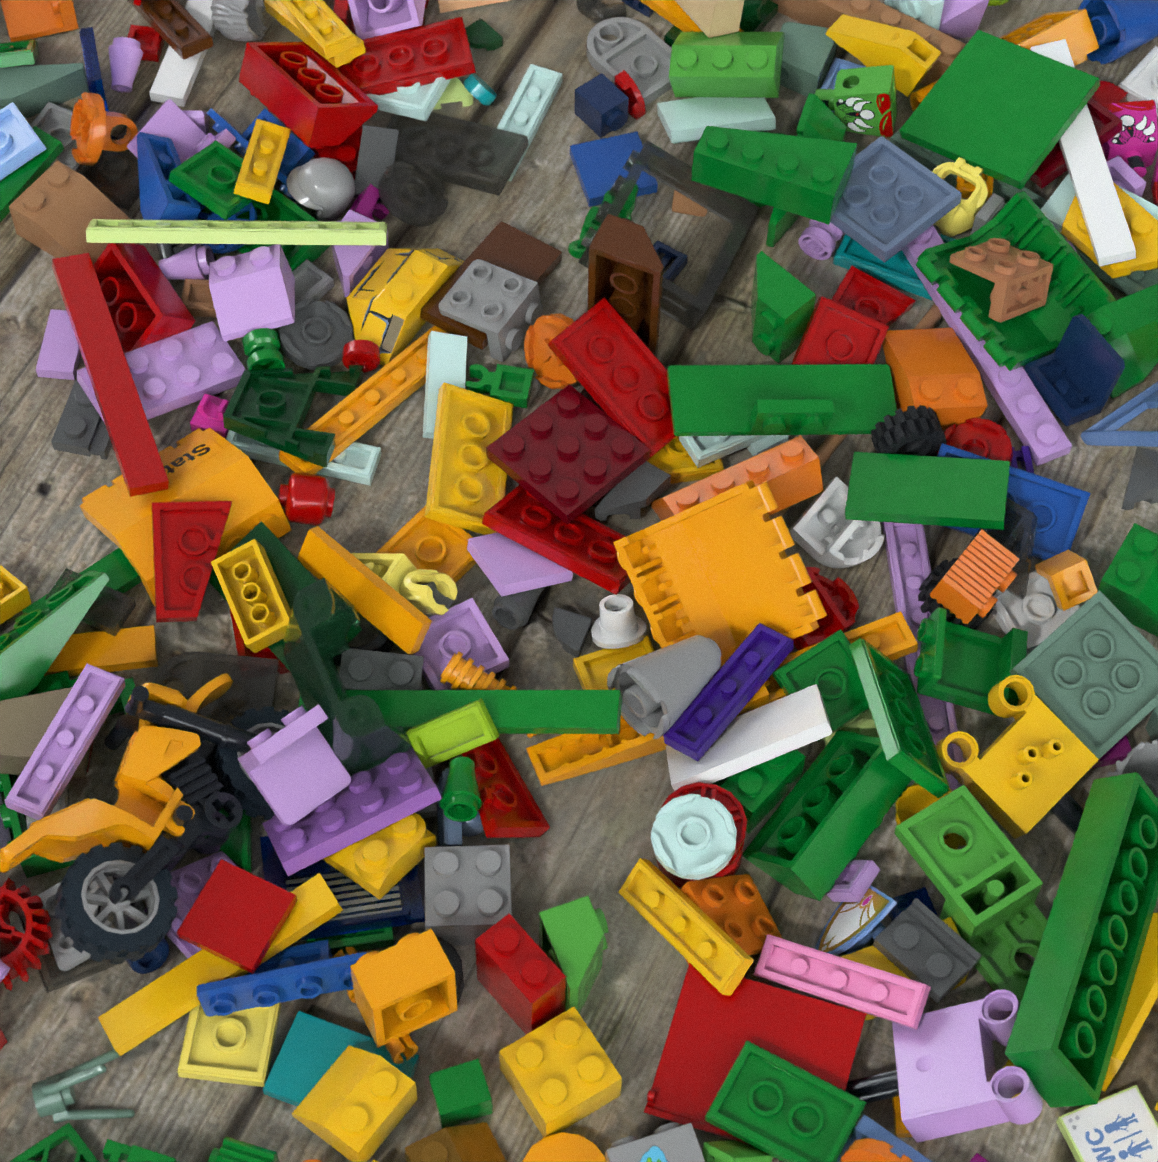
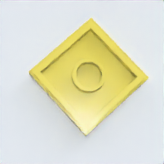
M281 1003L270 1007H256L236 1011L225 1016L216 1015L211 1017L205 1015L201 1004L192 1009L189 1013L177 1071L179 1077L264 1087L268 1078Z

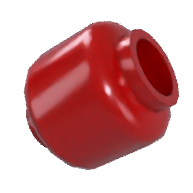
M297 472L290 476L288 484L280 483L278 499L281 506L284 507V513L289 522L318 526L323 523L325 517L331 518L335 488L329 487V481L325 477Z

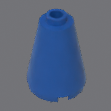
M1083 0L1078 10H1087L1099 45L1098 49L1087 54L1088 59L1092 62L1098 61L1101 62L1100 64L1111 63L1158 37V0Z

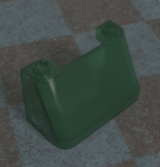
M322 578L303 588L294 598L282 648L306 710L309 711L318 704L321 706L328 719L319 724L317 728L349 775L352 776L355 773L366 771L385 762L396 753L405 752L413 747L406 734L407 730L403 726L394 727L387 722L380 707L373 699L364 695L348 697L332 657L350 649L346 640L348 631L352 625H357L361 621L354 605L325 578Z

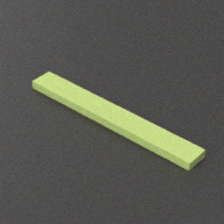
M92 219L86 229V242L386 246L387 223Z

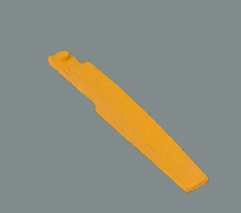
M901 611L844 633L851 644L859 638L864 639L892 661L914 653L918 648V643ZM817 644L788 654L776 670ZM772 675L737 716L786 697V694ZM621 715L619 734H562L526 748V751L541 786L666 750L665 746L667 744L664 742L663 735L658 739H653L655 734L651 732L646 736L639 734Z

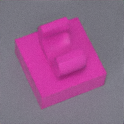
M204 394L190 421L191 431L193 432L198 428L204 431L210 427L226 439L229 430L224 428L223 415L230 401Z

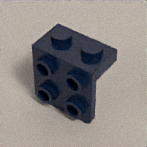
M1078 314L1072 317L1055 353L1027 363L1024 370L1043 400L1067 427L1101 413L1125 369V363L1085 315Z

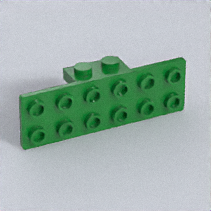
M888 364L670 365L667 369L672 424L675 436L871 434L872 429H876L875 425L878 421L885 422L883 417L888 414L894 416L897 410L891 369Z

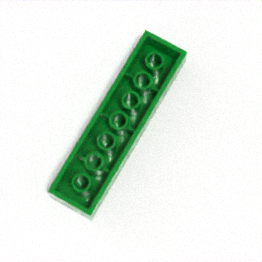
M1138 772L1093 780L1057 894L1053 900V906L1042 934V940L1031 968L1029 980L1019 1005L1016 1020L1007 1042L1005 1055L1015 1066L1022 1068L1028 1074L1038 1093L1051 1108L1098 1104L1158 899V799Z

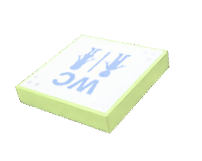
M1137 1085L1098 1100L1096 1105H1086L1059 1116L1056 1121L1077 1162H1158V1123Z

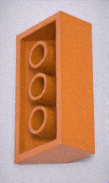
M800 435L651 502V506L661 521L753 479L755 486L767 482L778 508L768 512L770 516L824 491L820 460Z

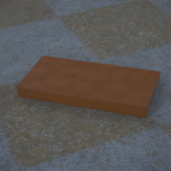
M502 221L421 308L420 313L421 319L450 334L467 336V343L481 350L488 345L486 333L442 315L438 307L440 301L474 260L481 259L538 283L539 287L562 260V251Z

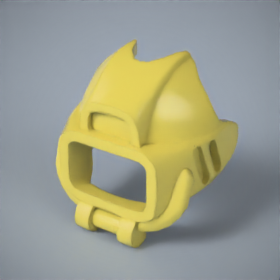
M961 157L956 162L942 163L932 171L943 180L952 173L975 186V190L967 200L961 199L960 204L933 224L940 229L943 235L953 237L973 227L975 215L986 203L988 195L986 182L981 177L984 169L978 166L976 168L971 166Z

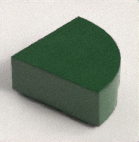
M481 18L465 28L469 46L472 48H487V51H492L503 46V37Z

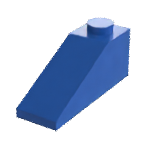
M139 132L137 136L140 212L143 219L195 220L201 211L198 201L168 181L170 171L182 164L172 139Z

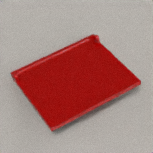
M689 962L651 1090L647 1093V1104L644 1113L683 1125L692 1123L693 1128L748 1144L705 1121V1116L745 1042L749 1041L845 1091L866 1013L746 978H742L731 996L723 995Z

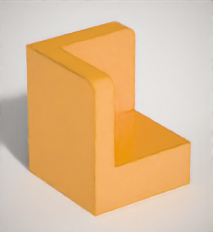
M1069 549L1035 565L1037 573L1048 580L1057 607L1063 611L1089 600L1098 592L1087 560Z

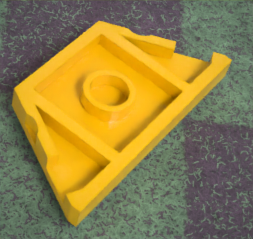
M1114 183L1136 249V259L1100 266L1112 279L1130 275L1134 271H1148L1158 268V220ZM1075 194L1062 224L1061 234L1098 265Z

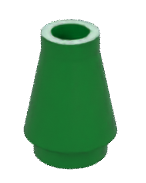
M456 757L450 761L449 773L441 795L440 806L443 809L444 815L452 821L466 822L476 817L477 811L482 806L475 775V763L467 757Z

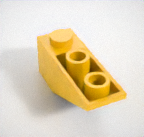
M844 14L825 33L838 46L844 48L866 67L894 65L896 90L903 93L906 97L922 82L942 53L914 31Z

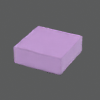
M852 860L836 879L833 888L826 895L833 902H860L881 869L872 860Z

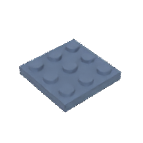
M881 136L855 156L852 174L830 222L885 263L960 204L962 193Z

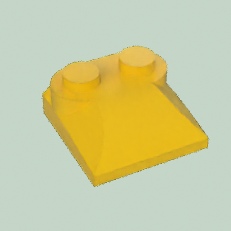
M413 813L322 860L380 900L425 857L424 847H435L437 845L436 835L426 829L425 821L419 814Z

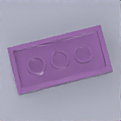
M410 749L404 753L400 752L390 756L384 763L368 771L355 773L351 776V782L347 787L296 823L285 826L274 815L272 819L262 823L287 876H290L442 798L413 749Z

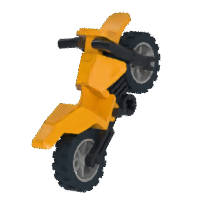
M228 673L219 675L206 683L189 700L178 690L157 683H145L142 686H136L132 690L128 703L125 705L127 714L118 718L116 725L104 740L107 748L116 750L127 737L130 738L114 780L116 781L115 787L118 789L117 802L111 805L94 798L91 800L87 798L31 823L28 830L0 850V872H8L33 854L60 863L75 860L63 877L55 897L58 900V904L55 907L56 919H61L62 925L60 930L65 938H71L74 942L72 946L78 952L82 953L84 950L91 954L90 959L98 962L106 959L110 960V964H122L126 959H130L131 962L141 959L145 953L152 952L170 930L171 923L176 917L178 907L175 906L174 902L177 900L178 894L176 887H172L170 883L172 880L170 871L175 868L183 856L191 849L202 854H213L220 850L241 821L243 809L246 810V815L253 818L260 815L264 816V820H270L275 815L238 758L251 750L247 742L267 728H269L272 734L284 728L285 725L281 719L291 713L290 711L282 709L281 712L274 711V707L269 706L262 707L259 711L252 708L246 710L241 717L237 715L231 722L226 721L225 723L197 714L199 710L229 690L233 680ZM224 808L229 813V815L226 818L222 813L218 811ZM113 876L117 877V879L111 885L106 877ZM93 881H96L105 896L86 893V890ZM145 900L146 915L133 906L137 902ZM88 904L98 905L94 915L89 910ZM123 916H128L140 925L136 928L125 930ZM106 920L114 921L115 929L104 925Z

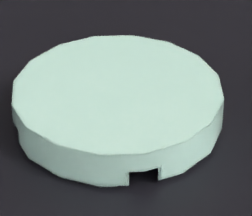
M687 794L673 798L659 810L655 817L656 820L653 823L651 832V843L656 859L666 871L683 879L700 880L714 876L728 865L736 849L737 829L731 813L721 802L713 798L711 800L707 797H701L699 794Z

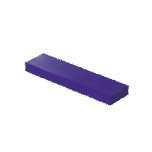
M759 623L706 684L668 732L663 735L665 744L698 762L794 649L793 639Z

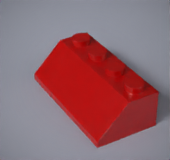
M247 42L238 81L250 91L252 96L260 100L269 112L275 114L287 128L291 129L306 146L313 149H322L324 146H338L377 112L378 105L305 42Z

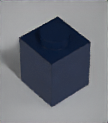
M603 73L575 89L574 113L600 138L612 131L619 130L628 122L629 98Z

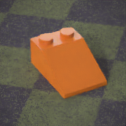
M953 328L887 331L882 346L886 363L891 369L897 410L902 409V412H905L908 406H914L916 410L920 405L925 406L926 409L930 407L936 413L942 430H946L955 423L956 426L966 423V419L981 418L988 406L981 376Z

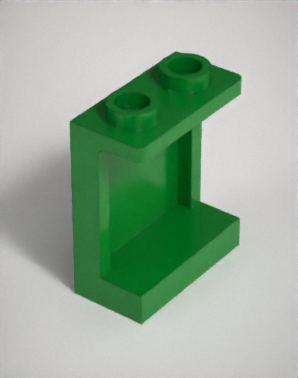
M938 607L928 618H924L921 621L917 632V640L921 642L920 655L914 667V675L918 677L917 693L997 716L992 712L988 704L989 691L993 686L1011 676L1012 674L1009 671L1026 657L1028 632L1012 628L1003 638L947 622V610ZM1005 687L1003 693L1005 700L1009 704L1017 706L1019 701L1018 695L1013 689Z

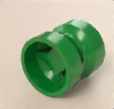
M269 328L255 329L243 337L244 353L248 357L246 361L248 370L285 368L283 355L279 352L281 348L279 335L275 330Z

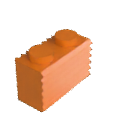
M981 529L931 591L930 596L936 599L937 603L942 604L945 609H949L951 614H955L957 619H962L963 624H968L976 614L984 618L998 601L992 595L995 590L998 589L1003 593L1018 575L1012 568L1020 558Z

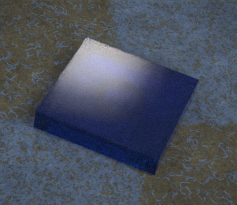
M93 27L81 28L79 34L90 93L101 95L105 111L110 112Z

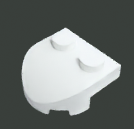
M837 476L829 481L824 487V491L819 493L789 529L792 538L818 563L830 568H849L873 557L881 548L885 535L881 534L880 522L845 519L849 487Z

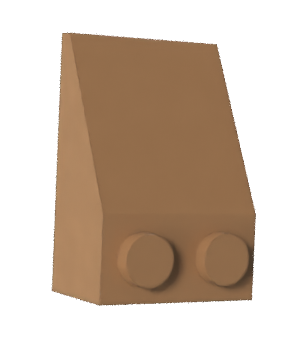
M58 160L9 206L17 235L55 258L89 253L93 265L109 243L86 242V229L92 219H130L86 177Z

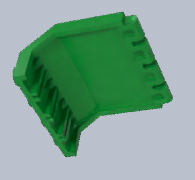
M1025 191L1016 193L992 220L970 236L927 248L917 258L916 266L932 285H939L936 291L955 313H962L960 320L979 342L982 340L986 342L983 348L999 367L1006 366L1009 371L1055 353L1073 316L1078 314L1087 316L1102 306L1116 301L1115 297ZM991 238H1002L1009 241L1010 246L1019 250L1032 251L1039 254L1040 259L1054 264L1046 304L1001 323L989 318L990 295L995 283L950 263V255L965 250L968 246H976L987 242Z

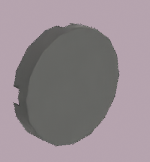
M304 299L295 303V323L279 327L278 333L281 348L286 357L298 366L310 370H315L316 367L335 366L342 361L344 345L353 341L352 322L348 315L338 305L327 300L322 302L315 301L316 299Z

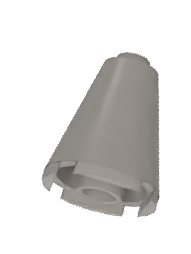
M695 635L613 668L608 674L607 686L608 690L615 688V690L621 691L623 696L622 717L634 730L643 736L651 732L655 734L653 739H658L666 734L720 669V648L712 639Z

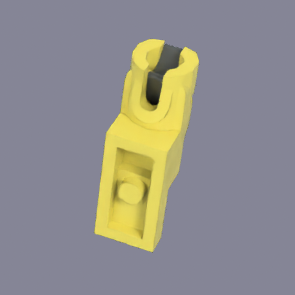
M351 553L424 615H444L449 611L448 609L454 602L453 600L456 599L458 593L456 583L449 575L439 573L437 570L417 569L405 554Z

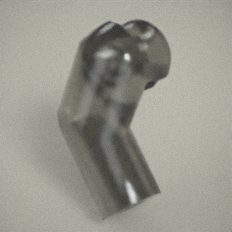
M577 0V8L581 14L596 24L613 17H627L623 1L606 4L602 0Z

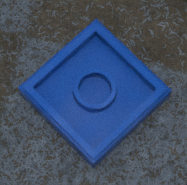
M637 131L570 145V156L589 207L601 205L604 194L608 190H612L616 194L633 183H636L639 188L636 197L657 192L658 183Z

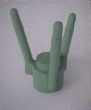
M112 1049L63 1073L49 1076L45 1080L33 1083L32 1093L39 1116L42 1118L52 1115L55 1124L67 1120L134 1117L135 1112L132 1109H68V1105L76 1103L73 1085L103 1074L107 1069L103 1064L118 1058L120 1055Z

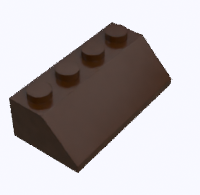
M607 214L589 246L587 311L605 297L657 357L664 267L643 226L629 219Z

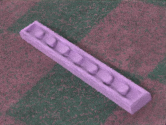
M883 522L882 528L885 535L884 541L896 613L902 612L918 643L916 652L903 657L904 669L911 675L917 693L918 677L914 675V667L921 649V642L917 640V632L921 621L931 615L929 611L922 613L920 607L924 602L918 601V595L921 592L919 588L931 573L924 525ZM917 693L935 745L949 734L958 732L953 703ZM949 743L947 748L949 757L953 761L961 763L962 753L960 747ZM945 773L951 791L962 786L952 774Z

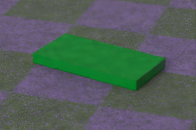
M854 452L845 507V519L1004 530L1010 461Z
M857 639L849 647L886 760L935 797L940 798L950 791L949 784L911 675L866 640Z

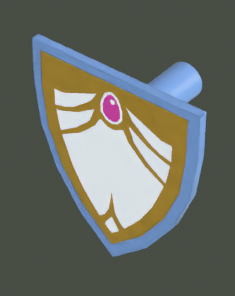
M872 885L860 902H841L823 928L815 949L835 956L842 952L847 955L861 950L871 938L875 939L886 928L880 921L892 910L897 902Z

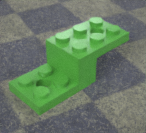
M963 784L897 825L894 834L946 899L939 918L943 920L951 917L960 936L982 955L980 962L975 966L993 991L1002 989L1011 991L1021 1002L1031 971L1021 969L1015 962V956L1019 953H1027L1033 956L1034 959L1036 958L1042 934L1048 921L1034 904L1043 882ZM950 833L959 834L966 841V847L959 850L952 849L946 845L943 837Z

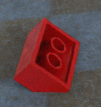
M109 243L93 266L124 353L189 330L196 322L145 246L133 243Z

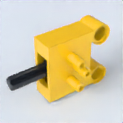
M1020 675L1008 676L991 688L988 694V704L992 712L1002 718L1013 717L1015 720L979 757V748L976 740L966 732H953L938 741L935 747L943 770L947 774H952L961 785L964 784L975 799L1014 839L1026 835L1049 810L1075 835L1084 809L1067 792L1099 759L1035 695L1034 687L1027 678ZM1005 687L1013 689L1018 695L1019 701L1017 706H1013L1005 700L1003 694ZM949 743L956 744L962 750L963 759L961 763L955 762L949 757L947 752Z

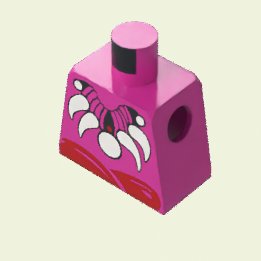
M1155 100L1101 104L1122 120V131L1101 146L1106 162L1119 155L1141 178L1144 177L1147 173L1146 167L1153 164L1158 149V124Z

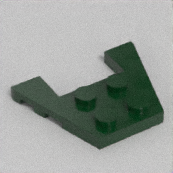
M349 365V371L331 372L330 366L316 367L314 373L293 374V368L244 370L223 415L224 428L321 467H327L336 446L335 434L301 429L317 392L348 396L360 386L363 379V366Z

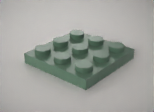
M1100 590L1009 671L1012 675H1020L1027 678L1034 687L1035 695L1098 759L1158 705V651Z

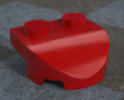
M806 567L812 582L802 586V590L805 594L816 589L827 616L817 620L819 628L793 639V644L798 651L825 640L840 629L843 633L848 632L856 622L855 614L859 609L858 600L852 589L839 577L832 581L819 575L820 569L817 567Z

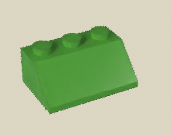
M680 32L672 45L669 80L675 97L779 98L784 32H736L708 38L704 32Z

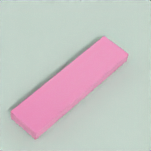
M767 934L754 972V976L916 1030L931 989L926 984Z

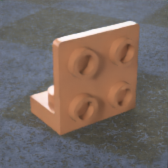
M991 238L987 242L976 246H968L965 250L950 255V263L995 283L990 295L989 318L1001 323L1046 304L1054 264L1040 259L1039 254L1032 251L1019 250L1010 246V242L1005 239Z

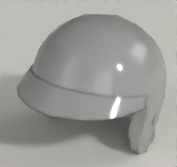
M321 157L312 159L294 168L287 178V189L297 202L308 208L318 210L315 214L316 220L335 221L352 202L355 195V182L351 172L340 161Z

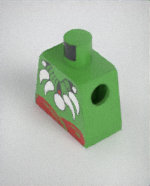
M894 65L841 69L837 72L834 89H816L815 95L831 111H835V115L847 127L846 132L883 136L885 138H891L894 135L898 112Z

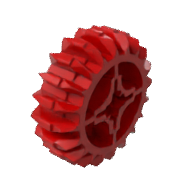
M8 878L0 887V957L9 954L1 958V961L10 967V970L0 983H3L7 990L12 991V979L19 976L20 980L28 982L29 975L26 970L29 967L41 970L42 963L38 956L49 955L50 947L46 940L52 938L53 931L47 925L51 918L48 910L42 909L44 904L41 898L37 895L31 896L30 888L25 884L16 889L15 882ZM11 911L19 914L26 920L25 933L17 932L14 926H10L9 914Z

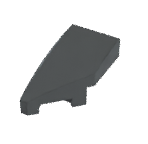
M1137 446L1122 504V509L1124 510L1133 509L1134 504L1140 501H1147L1150 504L1158 503L1157 451Z
M646 461L605 495L595 509V519L607 521V516L628 514L630 519H640V508L647 507L671 487V475Z

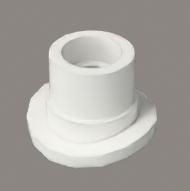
M613 594L600 601V617L594 622L591 629L592 640L597 646L605 649H618L637 644L647 635L646 624L640 617L635 615L633 600L629 596Z

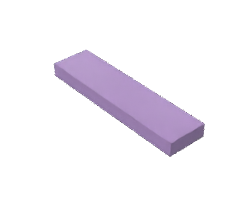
M88 663L86 664L6 797L5 804L7 808L36 820L50 815L126 686L124 678Z

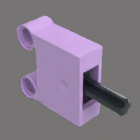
M1005 989L995 990L981 1000L923 1013L917 1030L892 1022L897 1070L848 1081L845 1090L865 1101L866 1104L899 1096L902 1122L916 1143L1006 1122H1012L1017 1125L1027 1124L1039 1116L1043 1105L1040 1094L1028 1074L1022 1068L1007 1066L996 1072L992 1041L996 1040L1000 1045L1007 1047L1020 1005L1017 997L1011 991Z

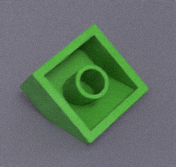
M589 896L539 912V947L566 976L565 1011L575 1006L579 1014L602 968L603 950L607 949L604 934L609 932L601 908H593Z

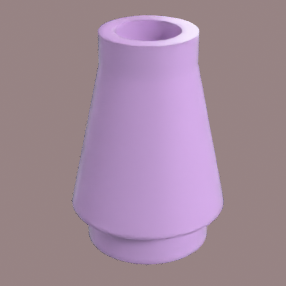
M117 37L113 39L112 45L108 48L112 77L111 88L115 91H132L133 82L143 56V51L140 49L141 43L135 39Z
M195 244L175 255L159 260L158 266L168 281L208 279L209 264L215 261V257L209 245L201 246L200 244Z

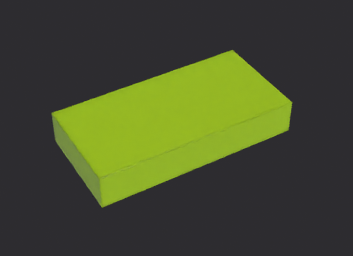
M482 698L410 728L406 732L416 755L425 769L499 737V733Z

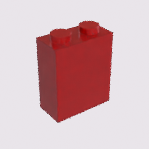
M510 913L475 939L478 981L525 1034L532 1032L565 1012L566 976Z

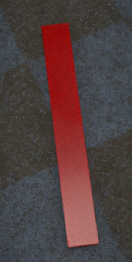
M89 253L52 259V268L129 496L167 490L169 480Z

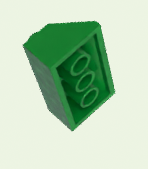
M838 730L742 855L793 893L820 901L833 888L836 879L848 863L858 855L859 849L873 830L880 826L883 817L898 797L902 796V792L906 790L912 779L886 760L880 738Z

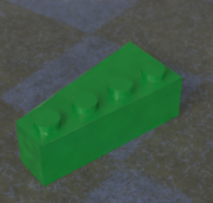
M706 126L694 150L691 181L829 225L852 174L857 143Z

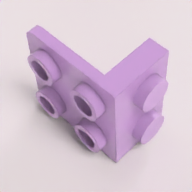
M319 704L307 712L301 705L281 719L285 725L284 728L275 734H272L269 728H267L247 742L251 750L238 758L270 808L285 826L296 823L343 790L351 782L349 773L317 728L319 724L328 719Z

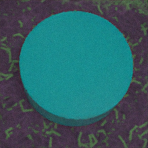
M470 74L464 81L465 88L483 105L490 106L497 98V94L476 74Z

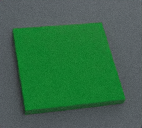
M977 30L899 130L901 138L953 161L961 157L975 168L978 166L984 169L983 174L1022 190L1100 87V81L1098 77Z

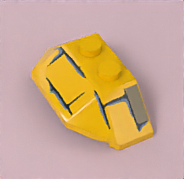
M388 248L346 298L355 340H368L377 344L380 348V365L385 366L405 349L426 323L425 320L420 318L421 308L464 261L441 249Z

